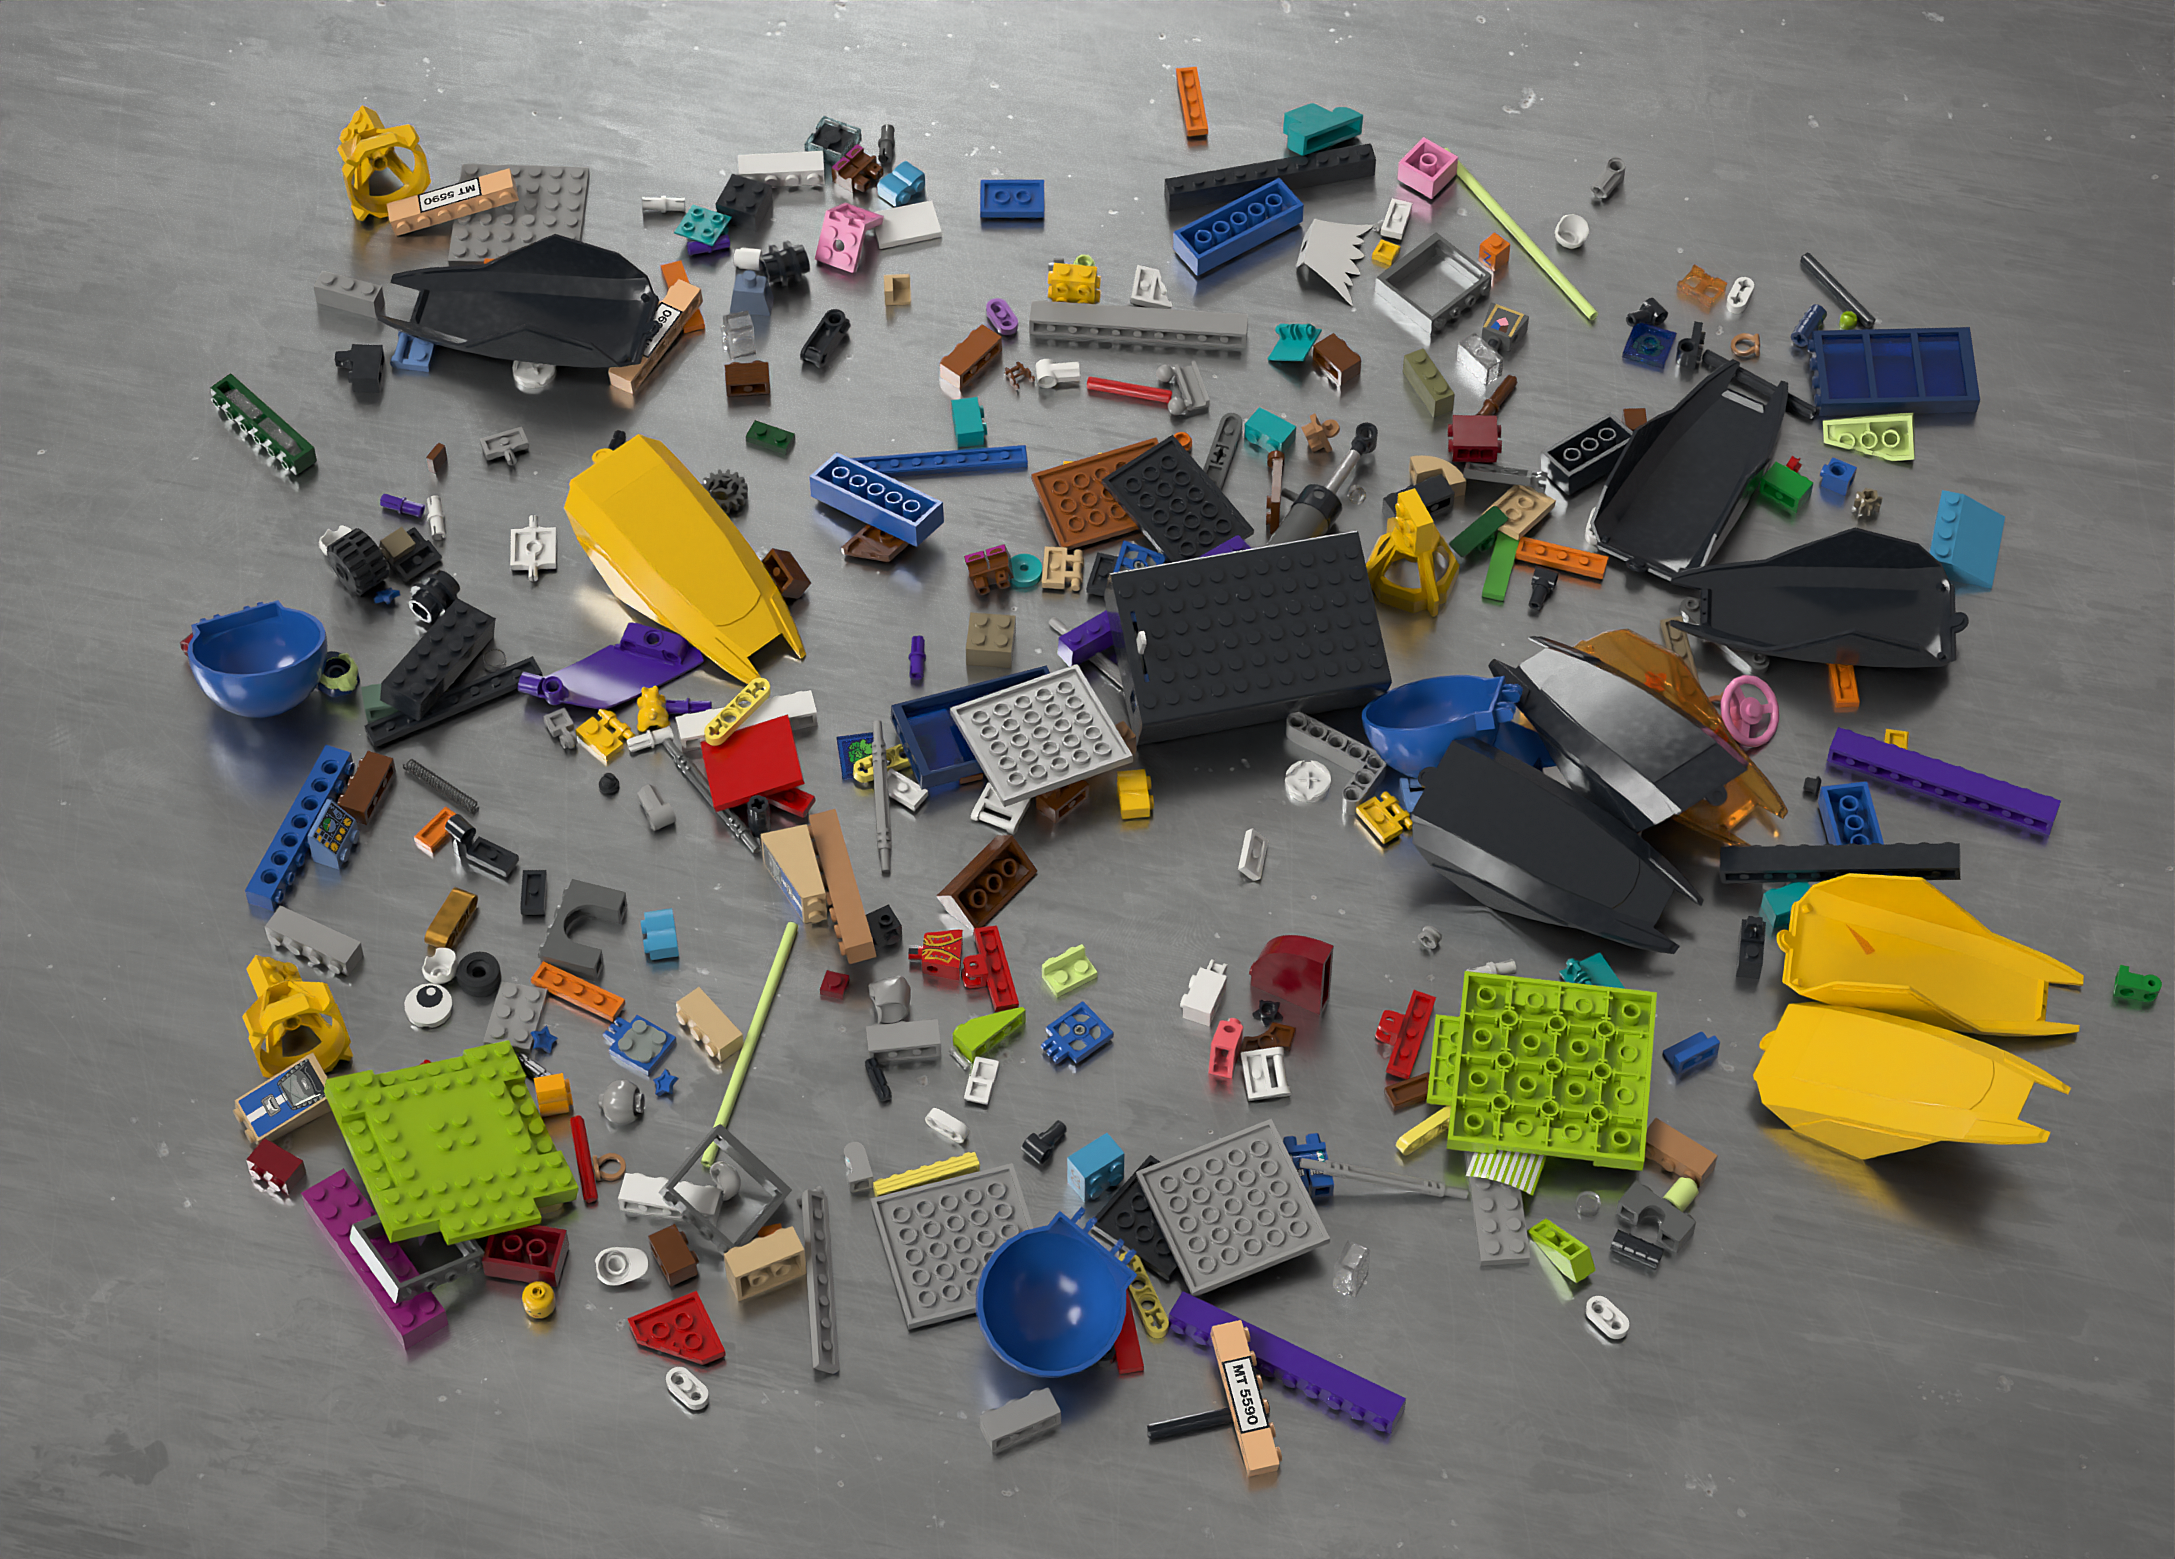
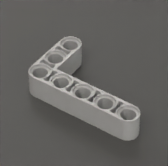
M1295 712L1288 715L1286 736L1288 739L1355 773L1342 791L1341 809L1348 815L1357 814L1356 807L1368 801L1384 780L1387 763L1381 759L1375 750L1304 713Z

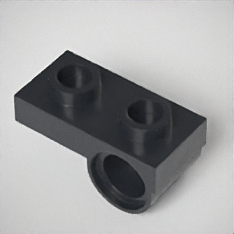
M1694 321L1692 337L1683 338L1678 342L1676 353L1678 365L1695 370L1696 361L1701 362L1703 349L1699 348V344L1704 345L1706 332H1702V322Z

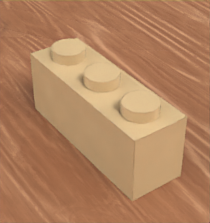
M700 987L676 1002V1016L683 1025L687 1024L694 1038L697 1041L701 1040L705 1044L707 1052L712 1057L716 1056L722 1062L743 1047V1034Z

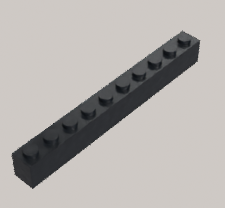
M1369 143L1311 153L1304 156L1299 155L1166 178L1164 197L1169 211L1237 200L1278 178L1290 190L1371 177L1375 176L1376 157L1372 145Z
M1850 843L1847 845L1824 844L1811 846L1808 844H1801L1799 846L1779 844L1776 846L1753 845L1747 847L1730 845L1720 848V876L1722 883L1823 882L1849 873L1922 877L1925 880H1961L1960 843H1872L1870 845Z

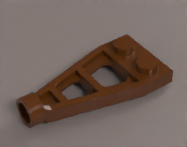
M1277 450L1271 451L1267 456V465L1273 470L1271 496L1267 495L1266 509H1271V512H1266V525H1270V534H1274L1280 524L1282 467L1285 465L1284 453Z

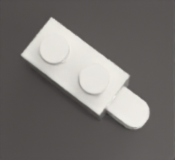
M1211 959L1207 969L1200 967L1197 975H1192L1189 983L1190 991L1188 994L1183 995L1180 1007L1183 1008V1018L1210 1027L1226 991L1227 976L1225 974L1228 964L1220 965Z

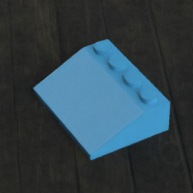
M1942 490L1929 553L1942 564L1950 581L1992 589L2005 516L1965 494Z

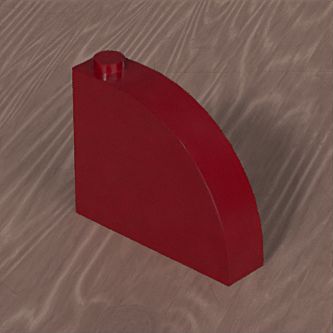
M1283 935L1275 937L1266 943L1257 960L1250 968L1251 986L1320 1015L1330 997L1334 946L1306 936Z

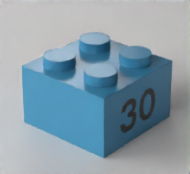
M1105 1133L1067 1157V1182L1084 1202L1091 1198L1095 1199L1110 1186H1116L1123 1180L1125 1153L1111 1136Z

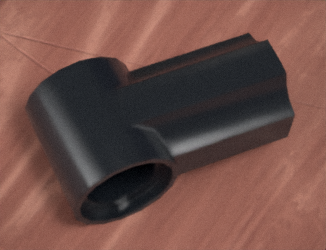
M455 814L446 822L445 830L451 834L454 853L459 857H467L466 853L474 843L473 838L476 834V829L460 814Z

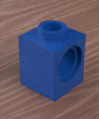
M1832 457L1829 464H1824L1820 472V476L1823 477L1821 487L1846 496L1854 482L1857 467Z

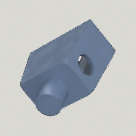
M752 270L736 275L730 312L771 316L774 297L768 279L763 276H756Z

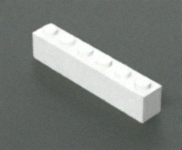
M811 690L799 691L784 696H774L767 699L736 730L787 714L790 718L792 730L817 726V711ZM750 702L739 704L742 708H747L751 705ZM724 708L708 709L703 712L676 717L682 752L701 749L700 742L705 741L704 729L706 725ZM732 715L724 718V721L728 723L736 720V717Z

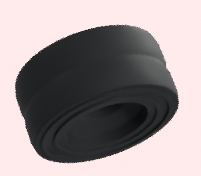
M473 952L466 955L459 962L457 968L459 985L468 995L474 997L487 996L499 987L501 970L497 959L487 952ZM477 970L486 972L482 978L473 977V973Z

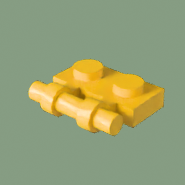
M600 709L598 715L602 719L599 722L592 716L575 731L582 741L607 762L624 749L621 740L633 738L635 734L626 723H621L617 719L615 713L607 709ZM612 726L616 731L612 734L607 729L608 727Z
M1387 791L1380 796L1383 800L1382 802L1374 796L1356 807V813L1383 844L1402 834L1403 828L1401 825H1405L1409 830L1412 829L1410 813L1407 810H1403L1399 805V800L1395 796H1391ZM1392 810V811L1394 812L1395 816L1393 817V816L1389 813V811Z

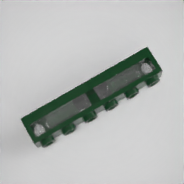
M230 373L210 387L212 403L217 408L223 409L230 420H235L243 432L251 434L258 445H263L271 457L279 459L286 470H291L295 475H298L317 461L314 446L234 375Z

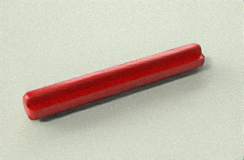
M1089 376L1087 380V388L1091 390L1169 403L1173 394L1171 390L1092 376Z
M581 1115L571 1117L570 1125L583 1199L587 1203H591L597 1200L598 1194L585 1122Z

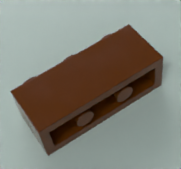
M367 751L365 757L360 759L355 775L351 776L348 781L345 794H342L338 800V806L352 816L357 823L368 825L396 772L394 759L371 751Z

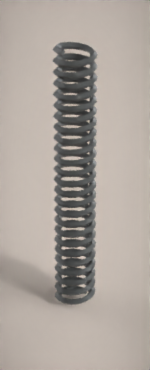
M410 759L406 763V767L403 764L404 770L409 771V773L436 791H439V793H442V795H445L454 803L459 804V806L471 814L479 810L480 807H477L473 811L478 803L472 797L466 796V793L464 794L449 782L447 783V781H444V779H441L432 771L430 772L419 762L416 763V760Z

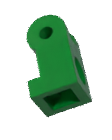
M2120 965L2115 976L2113 996L2152 1002L2157 999L2162 982L2155 975L2148 974L2143 976L2129 972V966Z

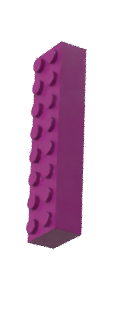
M344 1168L301 1193L306 1210L405 1350L449 1325L446 1311L432 1291H425L408 1301L404 1300L395 1304L350 1241L352 1224L374 1216L376 1213ZM387 1234L370 1240L400 1283L420 1275L398 1243H390Z

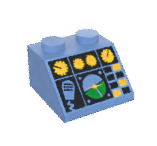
M329 799L326 800L308 834V840L314 862L340 869L343 862L348 860L350 848L353 843L355 844L358 841L360 831L357 828L356 820Z

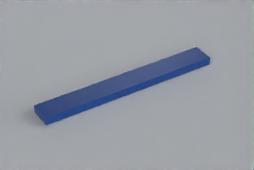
M1026 445L850 458L889 477L1028 467Z

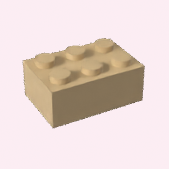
M793 1226L778 1229L774 1234L764 1238H756L749 1244L742 1247H734L727 1253H724L726 1276L738 1301L807 1274L805 1251Z

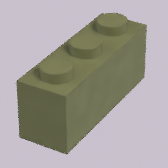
M1424 348L1404 355L1403 373L1433 418L1453 411L1455 394Z

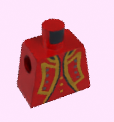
M963 930L925 933L923 946L909 945L908 959L922 960V973L960 981Z

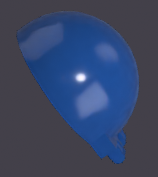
M279 600L266 604L258 602L255 607L244 606L241 611L224 616L216 614L213 616V619L206 620V618H202L199 623L191 625L193 638L189 642L187 653L194 678L200 689L215 704L236 715L264 718L285 713L298 706L310 696L324 673L328 643L322 622L304 611L283 607Z
M1450 675L1422 679L1391 689L1387 693L1376 697L1362 711V722L1369 742L1381 759L1395 770L1407 776L1418 778L1419 773L1424 768L1430 766L1437 767L1452 740L1475 737L1492 746L1498 734L1500 723L1509 722L1514 718L1513 716L1517 708L1514 703L1520 701L1523 689L1518 684H1506L1505 676L1484 678L1473 675Z
M1082 1206L1071 1219L1059 1211L1047 1226L1025 1230L1006 1240L992 1253L981 1271L976 1288L975 1305L980 1330L989 1347L999 1358L1019 1372L1043 1378H1060L1077 1374L1096 1364L1111 1349L1121 1332L1126 1315V1289L1137 1276L1126 1265L1134 1257L1136 1251L1132 1248L1126 1253L1125 1258L1120 1261L1114 1255L1123 1247L1124 1241L1121 1238L1110 1251L1088 1234L1097 1222L1094 1216L1081 1229L1075 1223L1085 1214V1209Z

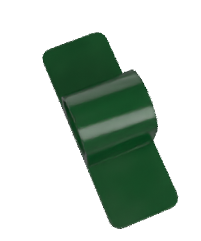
M1493 506L1451 540L1449 546L1460 557H1465L1475 548L1480 552H1484L1493 545L1495 541L1494 532L1508 521V517L1497 506Z

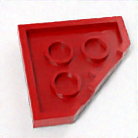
M697 1291L627 1318L637 1344L701 1365L726 1356L725 1349Z

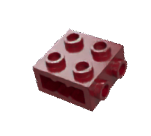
M1452 416V424H1448L1447 436L1452 437V439H1448V453H1452V462H1497V453H1502V440H1498V438H1501V425H1497V416Z

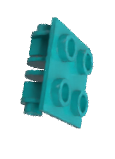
M693 204L674 231V234L713 246L719 236L728 234L729 227L726 226L731 217Z
M1280 323L1275 328L1280 339L1267 359L1274 361H1304L1322 329H1316L1312 324L1291 323L1289 325Z
M1597 953L1580 962L1574 958L1569 959L1566 962L1567 968L1559 971L1565 982L1625 989L1601 953Z

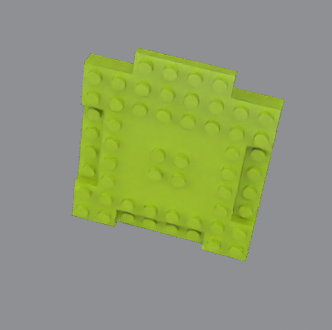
M1465 971L1460 1017L1436 1014L1427 1103L1451 1106L1446 1149L1495 1154L1496 1150L1591 1160L1594 1161V1166L1642 1171L1645 1159L1657 992Z
M509 1040L465 1049L463 1056L376 1075L373 1070H367L326 1079L324 1087L325 1096L390 1243L439 1231L442 1232L447 1245L540 1224L542 1217L538 1208L576 1200L579 1187L562 1151H557L525 1084L526 1075Z

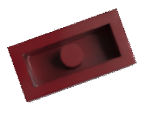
M265 1138L246 1159L249 1173L258 1180L263 1179L274 1190H282L287 1194L294 1189L306 1174L303 1160Z

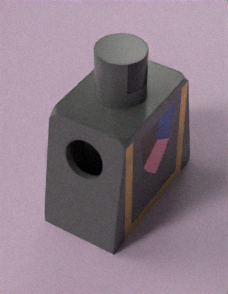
M1491 302L1482 329L1481 341L1486 344L1485 350L1490 354H1495L1498 349L1507 352L1511 351L1527 332L1529 316Z

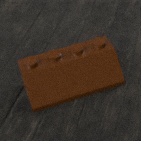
M997 835L936 896L950 915L974 931V928H981L1038 870L1013 835Z

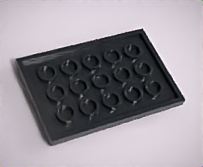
M1173 435L1102 479L1101 484L1156 549L1163 554L1168 563L1198 558L1237 535L1245 540L1254 534L1252 526Z

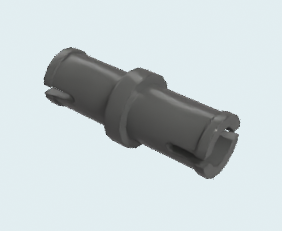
M886 124L881 127V138L878 140V147L880 148L878 160L881 163H886V157L887 163L892 160V150L895 147L893 139L895 128L891 124L887 125V131Z

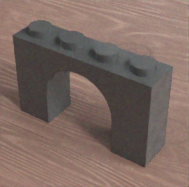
M572 879L569 887H565L563 891L562 904L557 906L555 910L554 923L548 926L546 932L547 939L545 944H541L539 948L538 958H540L541 964L544 961L576 977L596 982L604 963L602 949L575 943L567 937L566 933L573 923L583 918H598L620 924L627 907L626 892Z

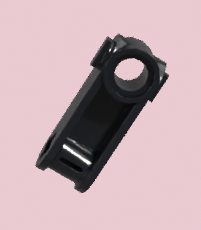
M831 309L825 313L804 344L800 353V360L813 362L819 368L824 366L851 327L850 321L845 318L843 311Z

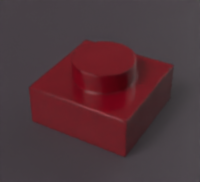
M826 970L820 987V995L843 1000L850 981L849 975Z

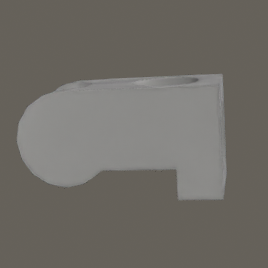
M859 1142L848 1143L844 1148L845 1165L851 1170V1173L847 1174L850 1193L873 1188V1174L864 1146Z

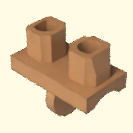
M1315 413L1310 415L1309 417L1312 422L1301 428L1312 451L1315 452L1323 447L1327 453L1332 451L1333 449L1327 438L1335 437L1339 433L1340 426L1338 422L1329 419L1321 425Z

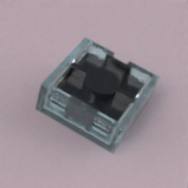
M823 115L816 126V133H811L804 144L805 152L823 151V161L834 166L853 147L860 144L862 141L861 129Z

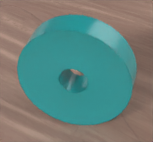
M1018 554L1011 558L1014 575L1011 583L1013 585L1027 588L1034 586L1041 580L1042 564L1037 557L1031 554Z

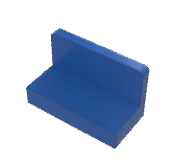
M1699 1032L1663 1050L1662 1055L1678 1075L1718 1055L1720 1041L1715 1035L1707 1038L1703 1032Z

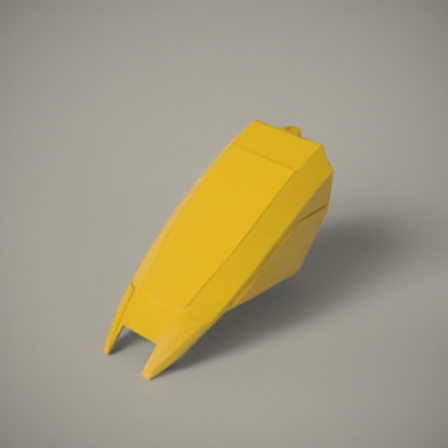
M637 434L614 451L609 448L600 449L592 456L594 465L570 480V490L564 509L575 536L614 595L621 601L660 625L680 634L718 666L746 684H749L756 678H761L747 657L781 633L800 659L806 655L802 639L790 611L761 560L730 518L711 497L710 493L661 441Z
M1849 873L1814 884L1798 902L1793 903L1789 931L1781 930L1776 936L1778 946L1786 953L1782 982L1800 995L1830 1005L1850 1006L1887 1013L1950 1031L1983 1035L2021 1037L2051 1036L2079 1032L2080 1025L2046 1022L2045 1020L2049 983L2083 986L2084 975L2042 952L1991 932L1969 912L1922 877Z
M1821 1002L1788 1004L1776 1030L1767 1033L1760 1041L1759 1048L1765 1052L1753 1074V1078L1758 1084L1762 1103L1794 1131L1862 1160L1914 1149L1938 1141L1998 1145L2045 1143L2051 1132L2018 1119L2034 1083L2065 1094H2069L2071 1090L2069 1086L2045 1070L2005 1050L1976 1039L1887 1013Z

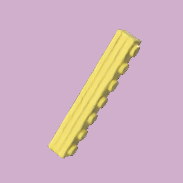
M967 1152L962 1156L951 1157L946 1161H937L932 1165H924L916 1170H907L899 1175L894 1174L886 1179H878L873 1182V1190L876 1197L979 1172L980 1164L975 1152Z

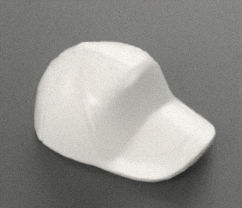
M608 1248L601 1251L595 1259L597 1277L607 1285H620L635 1280L646 1273L649 1265L645 1252L636 1248Z

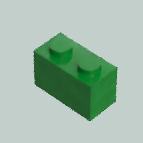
M1776 461L1762 477L1759 492L1797 513L1811 497L1814 482Z

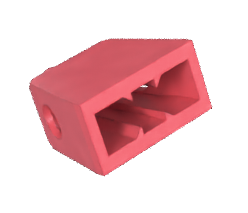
M1230 1018L1228 1021L1222 1020L1219 1022L1211 1043L1209 1074L1232 1079L1242 1044L1244 1028L1238 1019ZM1223 1049L1229 1050L1227 1057L1221 1054Z

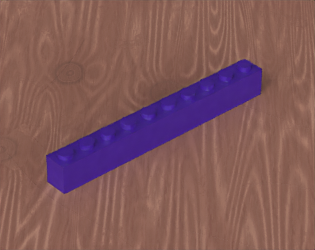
M1237 535L1200 557L1252 548ZM1107 610L1059 637L1058 655L1069 667L1076 664L1079 665L1095 656L1096 653H1100L1114 645Z
M1840 727L1837 728L1827 757L1828 762L2048 835L2051 833L2061 800L2055 799L2052 796H2045L2028 788H2021L2006 781H2000L1985 774L1976 773L1961 766H1955L1940 759L1930 758L1916 751H1909L1897 745L1888 744L1873 737H1867Z
M1182 1291L1171 1309L1168 1321L1169 1327L1178 1334L1184 1333L1192 1337L1197 1343L1201 1345L1206 1344L1213 1348L1210 1335L1212 1326L1241 1320L1243 1328L1247 1327L1250 1334V1342L1247 1343L1249 1351H1254L1257 1365L1254 1368L1260 1370L1267 1377L1273 1376L1281 1380L1283 1384L1290 1388L1295 1387L1304 1391L1310 1398H1318L1326 1402L1333 1409H1341L1349 1413L1356 1420H1364L1372 1424L1379 1431H1386L1391 1434L1405 1410L1406 1398Z

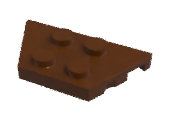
M867 524L845 543L841 550L844 555L890 562L910 543Z

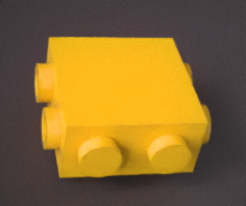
M1054 263L1053 272L1049 271L1048 284H1051L1048 288V298H1051L1052 302L1100 303L1101 290L1097 289H1100L1101 276L1097 275L1096 266Z

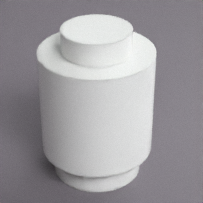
M744 247L736 249L734 253V266H739V269L760 271V256L764 255L762 249Z

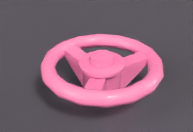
M1742 675L1733 679L1725 688L1721 699V717L1725 729L1734 740L1744 746L1759 747L1766 744L1776 733L1779 723V705L1774 692L1766 682L1756 676ZM1744 684L1756 686L1765 695L1768 704L1761 705L1753 697L1745 698L1740 686ZM1770 713V722L1765 733L1757 738H1749L1750 725L1757 724L1761 720L1762 714Z

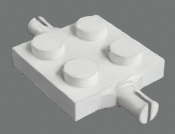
M533 515L529 517V527L511 529V570H529L528 579L532 582L533 576L534 581L538 580V570L556 569V527L544 528L538 526L539 517L534 515V521Z

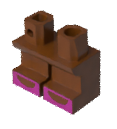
M859 144L831 167L832 182L852 193L856 189L865 193L871 186L869 177L879 180L883 176V167L877 164L876 156L870 157L864 153V148Z
M1005 544L986 549V555L984 551H979L964 556L969 570V578L979 595L989 593V585L995 583L1001 589L1011 586V579L1014 578L1011 556Z

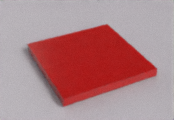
M788 714L736 730L722 744L717 746L708 744L706 740L700 742L713 806L716 812L747 803L751 797L756 795L766 797L805 784Z

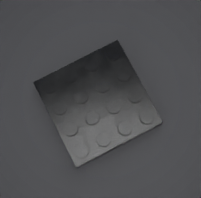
M1150 1155L1095 1216L1097 1222L1092 1229L1114 1244L1121 1238L1124 1241L1121 1249L1128 1252L1133 1248L1136 1251L1135 1255L1140 1258L1143 1264L1169 1281L1179 1267L1136 1177L1137 1171L1160 1162Z

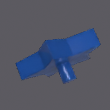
M392 587L384 591L376 592L377 596L374 600L375 603L385 601L387 604H390L393 598L401 594L399 590H392Z
M547 1025L541 1031L531 1032L535 1040L533 1049L542 1048L548 1054L551 1053L552 1043L558 1038L550 1034Z
M665 1068L660 1077L653 1079L657 1085L655 1095L660 1096L665 1092L673 1094V1085L679 1078L671 1076L669 1070Z

